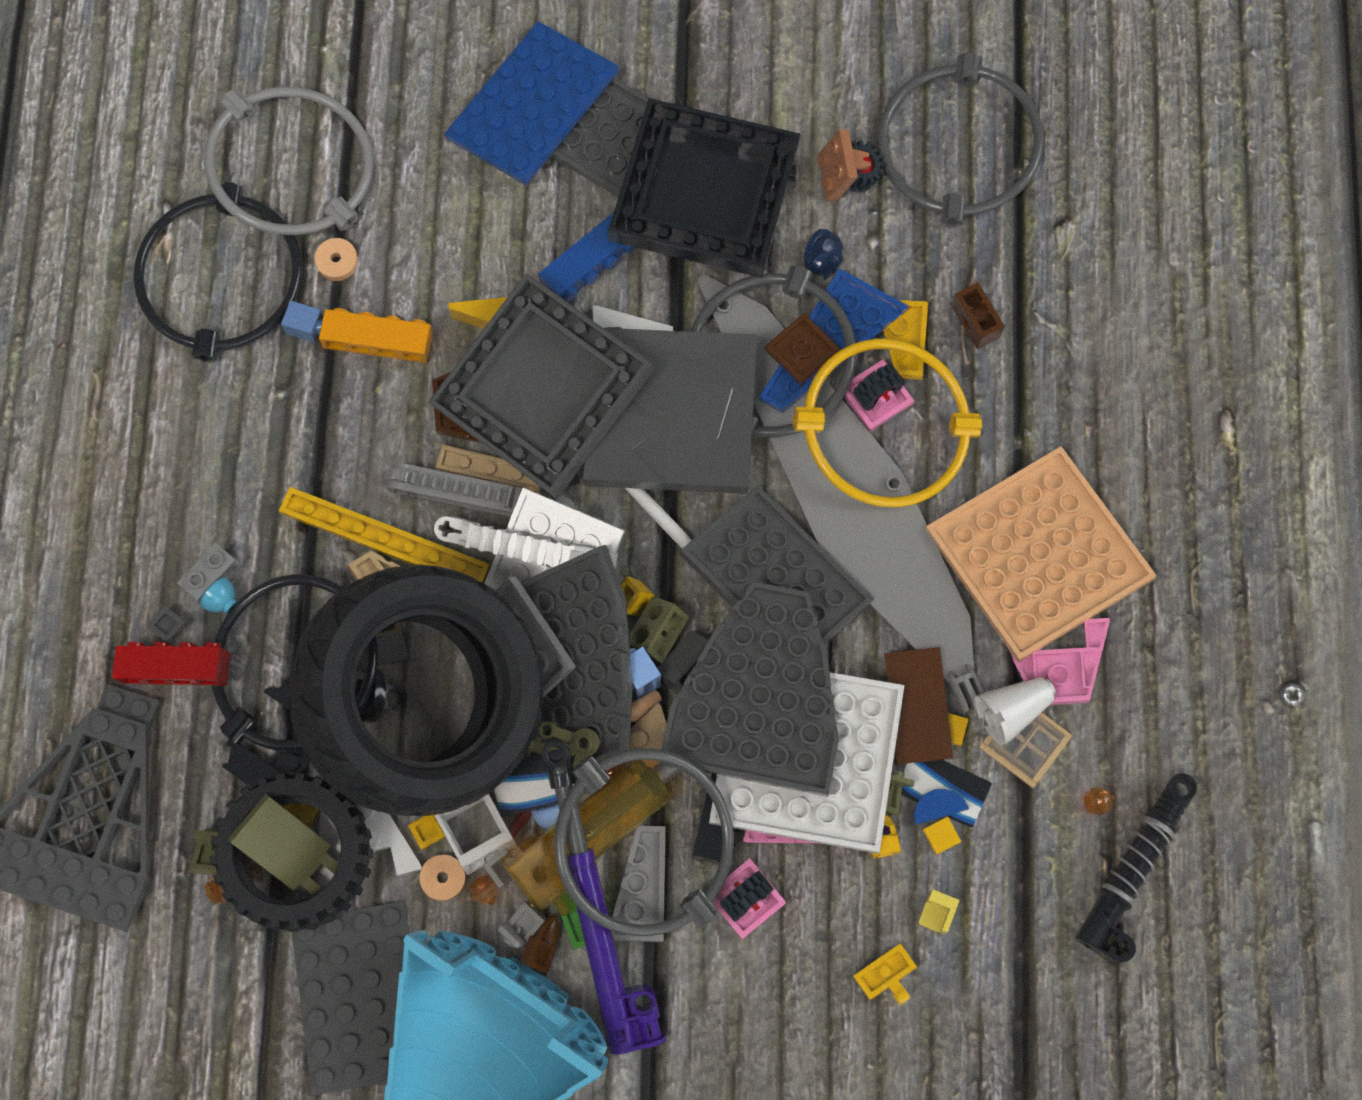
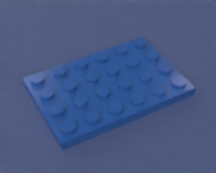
M537 21L444 135L450 142L526 186L619 72L618 65Z

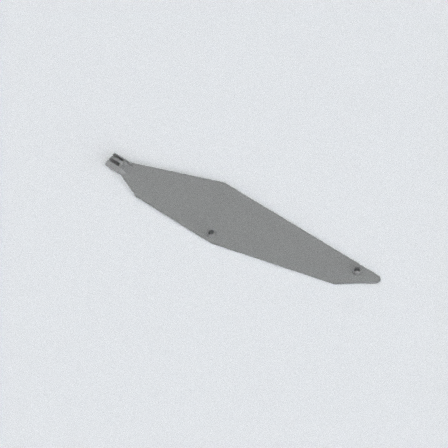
M701 275L698 278V285L706 302L723 288L727 287L707 275ZM738 292L722 302L712 315L720 333L757 334L754 407L764 427L792 424L794 408L804 407L807 393L783 413L759 400V396L779 366L764 350L765 345L780 334L784 328L766 306ZM726 305L728 308L720 309L719 306ZM826 379L816 399L815 407L821 408L835 391ZM842 399L836 408L825 417L823 431L816 432L820 449L830 466L849 484L867 493L886 497H900L912 494L902 471ZM804 432L769 438L817 544L873 598L870 605L915 650L940 647L944 679L950 684L962 712L966 713L969 711L968 705L971 709H975L974 698L976 695L984 693L974 672L971 617L937 545L926 530L927 524L918 505L888 508L873 506L855 500L836 488L820 471L809 451ZM895 482L898 487L892 488L889 486V483Z

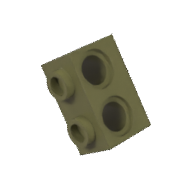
M651 597L629 635L630 649L636 648L638 650L643 647L652 661L662 664L688 621L689 616L674 603Z

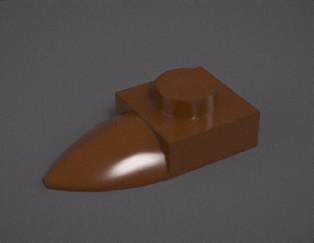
M553 914L544 922L535 937L529 936L520 964L543 973H548L559 939V920L557 914Z

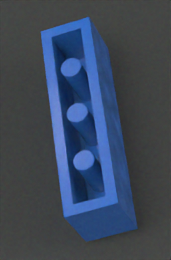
M612 213L538 273L539 282L563 300L570 302L576 298L580 289L585 285L590 286L593 284L603 270H609L614 267L620 256L625 252H632L635 247L608 241V229L612 220Z

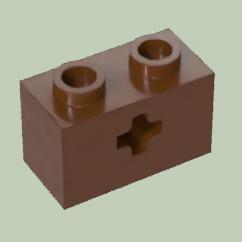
M977 282L955 293L951 307L975 347L979 349L999 339L1005 326L980 284Z

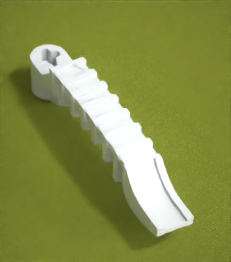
M458 516L441 517L434 525L435 535L442 541L459 544L465 548H476L482 552H493L495 555H506L508 558H519L525 562L532 561L537 562L539 565L546 564L552 566V568L594 549L576 544L567 546L566 542L563 541L553 543L551 539L540 540L532 535L526 537L522 536L519 532L509 533L506 529L496 530L493 529V526H480V523ZM447 524L461 531L451 533V530L447 529ZM609 552L613 565L616 567L618 554Z

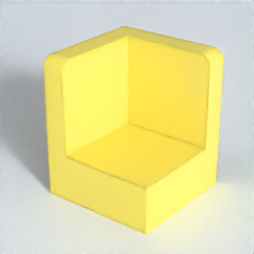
M932 889L929 892L918 924L945 935L949 930L960 900Z

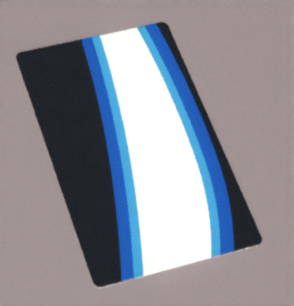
M562 748L547 752L548 756L553 760H559L564 756ZM542 754L522 759L514 771L494 789L501 817L558 803L555 789L550 788Z
M944 760L911 763L906 765L903 773H905V778L915 781L914 787H902L901 795L918 803L924 794L932 790L947 789L954 791L965 800L969 810L947 817L972 828L992 783Z

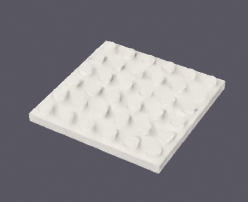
M829 672L836 726L839 735L829 796L717 775L716 786L726 801L733 828L879 854L904 685ZM712 802L709 824L721 826L719 815Z

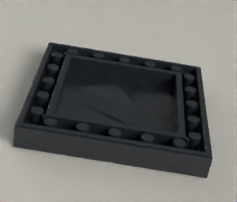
M649 98L608 229V241L763 278L801 134Z

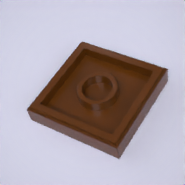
M805 313L765 345L764 348L800 387L810 380L830 357L840 351L839 347Z

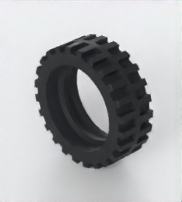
M285 772L276 773V777L268 779L265 776L257 779L258 785L252 788L246 785L240 790L242 796L236 802L231 799L226 804V807L230 810L225 818L218 817L216 825L220 826L218 835L211 837L210 844L215 846V855L210 856V865L216 867L217 874L213 878L215 883L221 886L224 891L221 895L235 907L234 910L240 915L249 918L254 923L275 930H286L289 932H299L301 929L313 930L318 928V925L321 923H331L336 920L335 915L342 910L346 912L352 906L350 902L355 895H361L364 890L361 887L365 877L369 878L371 873L368 864L369 858H373V849L370 848L369 843L372 835L364 822L366 820L364 814L356 807L355 802L342 795L324 779L317 776L311 777L306 773L296 772V775H288ZM265 794L280 805L298 803L317 808L332 821L338 832L341 845L338 868L330 882L311 897L298 901H281L264 894L255 886L248 875L244 852L228 840Z

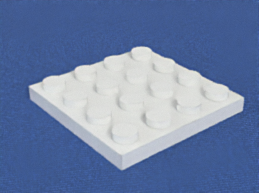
M527 488L522 489L506 528L509 533L519 532L522 536L532 535L540 540L547 538L551 539L553 543L563 541L566 542L567 546L576 544L597 548L606 545L608 551L617 553L625 533L624 529ZM499 554L495 556L484 584L496 591L509 577L516 576L519 582H522L551 569L552 566L546 564L539 565L537 562L532 561L525 562L519 558H508L506 555Z

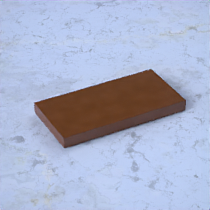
M940 647L884 653L887 681L904 685L895 746L897 765L953 759Z

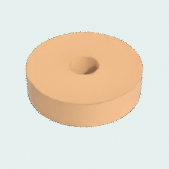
M332 238L324 241L317 248L315 264L319 273L324 278L331 281H341L349 278L355 272L358 266V256L350 242L341 238ZM335 257L341 258L338 262H332Z
M436 855L427 860L420 871V885L430 898L442 902L450 901L463 891L466 884V873L456 858L449 855ZM441 873L448 875L445 883L438 882V876Z

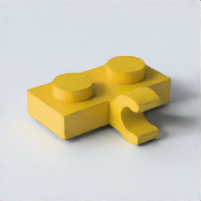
M900 943L856 973L853 978L869 1001L889 988L897 1003L902 1005L909 1000L910 996L899 980L914 971L917 966Z

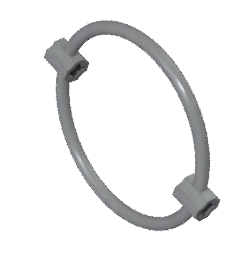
M272 87L250 93L246 96L238 89L227 92L220 101L221 107L225 111L213 124L204 150L206 177L211 190L222 206L243 223L273 234L302 235L326 229L334 224L340 231L350 229L358 220V214L354 209L365 196L373 172L372 148L369 138L358 119L345 106L333 98L306 88ZM276 97L303 98L333 110L352 128L362 150V175L355 192L347 202L342 197H335L324 209L326 217L304 224L272 223L247 213L237 206L225 193L215 169L216 144L222 130L232 118L237 124L245 123L255 112V107L252 104Z

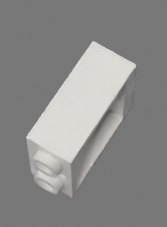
M489 794L470 805H465L448 813L435 815L467 875L483 867L484 863L505 848L509 852L517 848ZM484 801L501 833L472 850L463 853L447 821Z

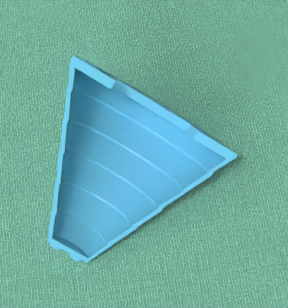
M426 930L406 934L403 939L402 971L399 972L393 1047L390 1048L388 1078L387 1085L385 1086L384 1100H565L603 1074L609 1058L603 1055L607 1050V1045L599 1028L584 1009L571 1007L567 1003L570 995L545 975L520 964L521 960L514 956H511L509 959L496 956L494 946L464 935L440 930L435 937L428 936L429 933Z

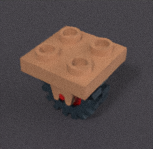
M839 129L818 153L817 162L818 166L821 167L823 178L822 189L825 191L827 201H837L850 186V191L853 192L857 188L858 192L867 191L880 179L884 172L882 170L885 166L884 162H880L883 157L881 154L876 155L878 149L876 147L873 150L870 149L871 144L867 142L863 145L861 140L857 143L856 141L851 142L849 130Z

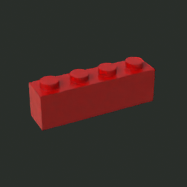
M127 642V646H116L112 679L123 684L227 686L231 653L221 648V644L206 642L204 646H196L194 643L179 642L178 646H170V644L165 642H153V646H144L140 642Z

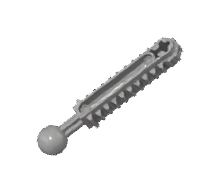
M400 462L393 463L392 469L386 468L383 478L384 483L388 484L387 490L397 495L506 517L512 516L522 488ZM563 494L557 499L553 496L550 497L553 500L577 509L575 503Z

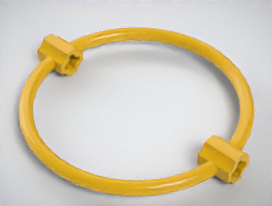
M887 338L860 341L841 349L830 357L814 376L806 395L804 407H795L792 417L794 432L805 433L809 451L816 465L836 488L860 502L888 508L911 506L923 502L943 490L960 470L969 448L970 438H978L982 429L980 414L969 412L965 395L958 381L938 358L914 344ZM875 349H889L910 354L933 368L949 387L958 409V413L951 414L949 432L951 437H959L956 454L947 470L927 488L900 497L870 494L845 481L835 472L824 457L816 437V432L823 431L825 413L823 408L815 407L816 399L823 382L833 369L855 354Z

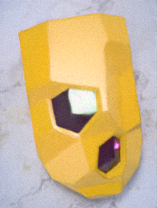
M885 815L880 852L879 854L870 852L872 859L888 857L901 852L895 824L887 815Z

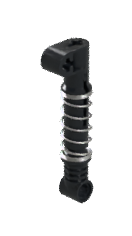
M1186 773L1174 775L1161 793L1162 797H1159L1158 802L1155 803V808L1151 812L1145 813L1141 821L1145 825L1146 830L1140 829L1139 832L1135 831L1136 837L1131 845L1126 844L1127 852L1123 858L1118 857V860L1121 862L1116 870H1110L1113 874L1108 883H1103V886H1101L1099 899L1075 937V940L1112 964L1124 965L1135 955L1136 944L1134 940L1116 928L1125 911L1131 910L1133 904H1135L1134 899L1139 897V887L1147 884L1145 877L1148 872L1155 870L1154 862L1156 859L1162 858L1161 851L1163 847L1170 845L1169 839H1174L1177 832V821L1181 819L1180 815L1184 814V809H1187L1196 794L1197 783L1193 777ZM1177 783L1184 784L1188 794L1185 796L1178 795L1174 790V785ZM1161 839H1166L1167 844H1165ZM1111 933L1117 936L1112 944L1118 946L1120 943L1124 944L1123 950L1127 954L1116 955V948L1114 946H1111L1108 952L1103 950Z

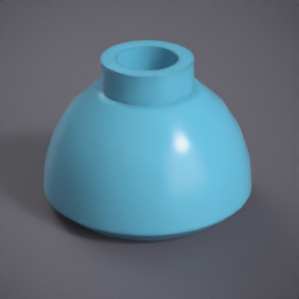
M220 578L213 582L202 595L200 606L212 613L225 612L228 614L238 602L235 600V589L228 578Z

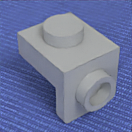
M525 901L507 923L499 926L498 931L503 935L502 939L513 948L525 947L529 936L535 937L547 918L529 901Z

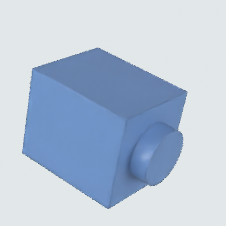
M290 301L281 326L287 335L316 343L318 335H320L323 315L320 309Z

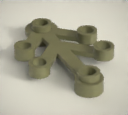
M552 721L543 722L539 726V734L542 738L556 737L570 743L568 745L570 757L575 755L573 769L579 762L595 754L599 748V737L592 729L582 728L577 732H572L558 727ZM547 725H549L552 728V733L550 735L546 734L545 727ZM583 737L588 740V746L586 748H584L581 745V739ZM533 739L527 751L531 750L542 754L546 743ZM552 746V747H550V748L548 749L547 752H550V751H553V750H557V749H561V748Z

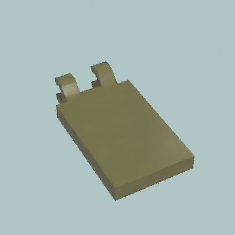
M267 794L262 797L228 838L234 846L293 891L300 884L312 895H315L323 889L311 877L317 868L322 864L333 874H335L339 862L326 852L331 845Z

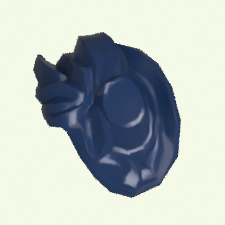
M828 229L816 231L805 248V268L812 271V274H823V280H827L843 261V244L839 237Z

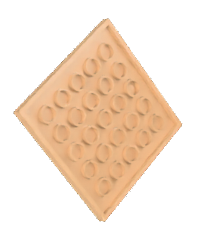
M1062 446L926 526L927 532L937 545L939 551L1018 663L1153 581L1157 576Z

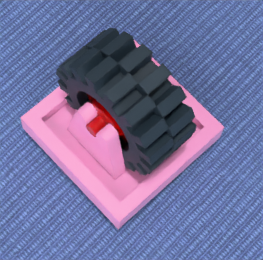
M884 359L854 377L844 395L845 400L869 432L914 404V399L903 386L905 381L894 366L887 364Z
M749 858L726 878L723 887L712 904L741 940H743L782 908L786 901Z

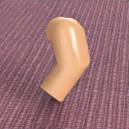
M652 690L632 703L631 723L639 721L651 707L661 701L658 691Z

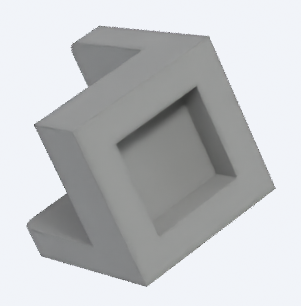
M506 848L483 864L501 892L525 875Z

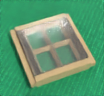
M1041 712L1009 743L999 745L988 734L979 746V749L1033 789L1073 735Z

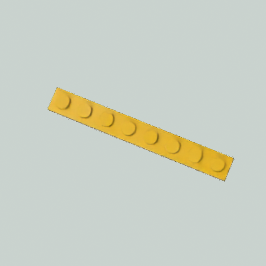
M289 487L279 508V513L411 565L422 564L444 567L471 576L482 583L485 582L491 568L489 563L292 487Z

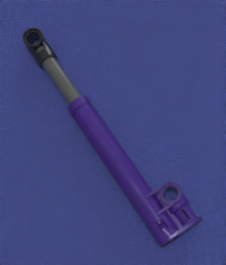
M553 738L544 745L542 755L550 788L555 789L560 811L564 799L573 784L576 783V779L571 772L573 766L567 743L562 739ZM552 746H560L564 751V756L559 760H553L548 756V749ZM576 802L571 812L566 832L569 853L566 855L569 869L583 896L595 908L608 916L597 864L594 862L593 848H587ZM577 907L610 1053L614 1055L624 1054L664 1043L667 1038L660 1031L658 1022L660 1014L654 990L645 984L625 988L612 931L591 920ZM640 995H647L651 998L650 1003L646 1006L637 1005L635 1000ZM648 1024L650 1025L652 1033H649Z

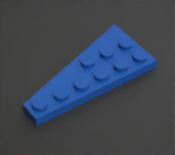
M840 268L825 290L838 302L847 315L856 343L876 337L904 314L909 307ZM819 300L809 318L841 350L845 348V341L840 325L830 309ZM845 360L841 362L837 367H835L833 371L836 370L840 365H842L845 362ZM779 365L759 396V400L783 413L808 392L814 376L800 387Z

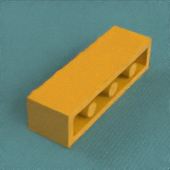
M334 308L333 310L325 309L319 340L324 349L428 363L433 332L430 324L419 319H413L411 322L391 315L383 318L376 317L369 312L356 314L349 313V311L342 308Z

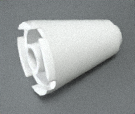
M1037 677L980 693L974 698V706L979 719L984 717L988 724L984 727L987 733L996 743L1005 745L1013 740L1054 701L1056 691L1048 679L1044 680L1042 677Z

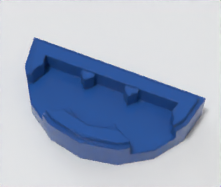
M947 789L932 790L924 794L916 804L913 814L914 826L969 810V807L965 800L954 791Z

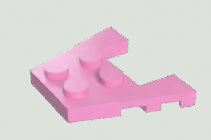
M1089 619L1084 622L1085 648L1038 650L1019 663L1010 652L1022 682L1037 677H1042L1044 680L1048 679L1056 691L1054 701L1050 705L1089 703L1110 619Z

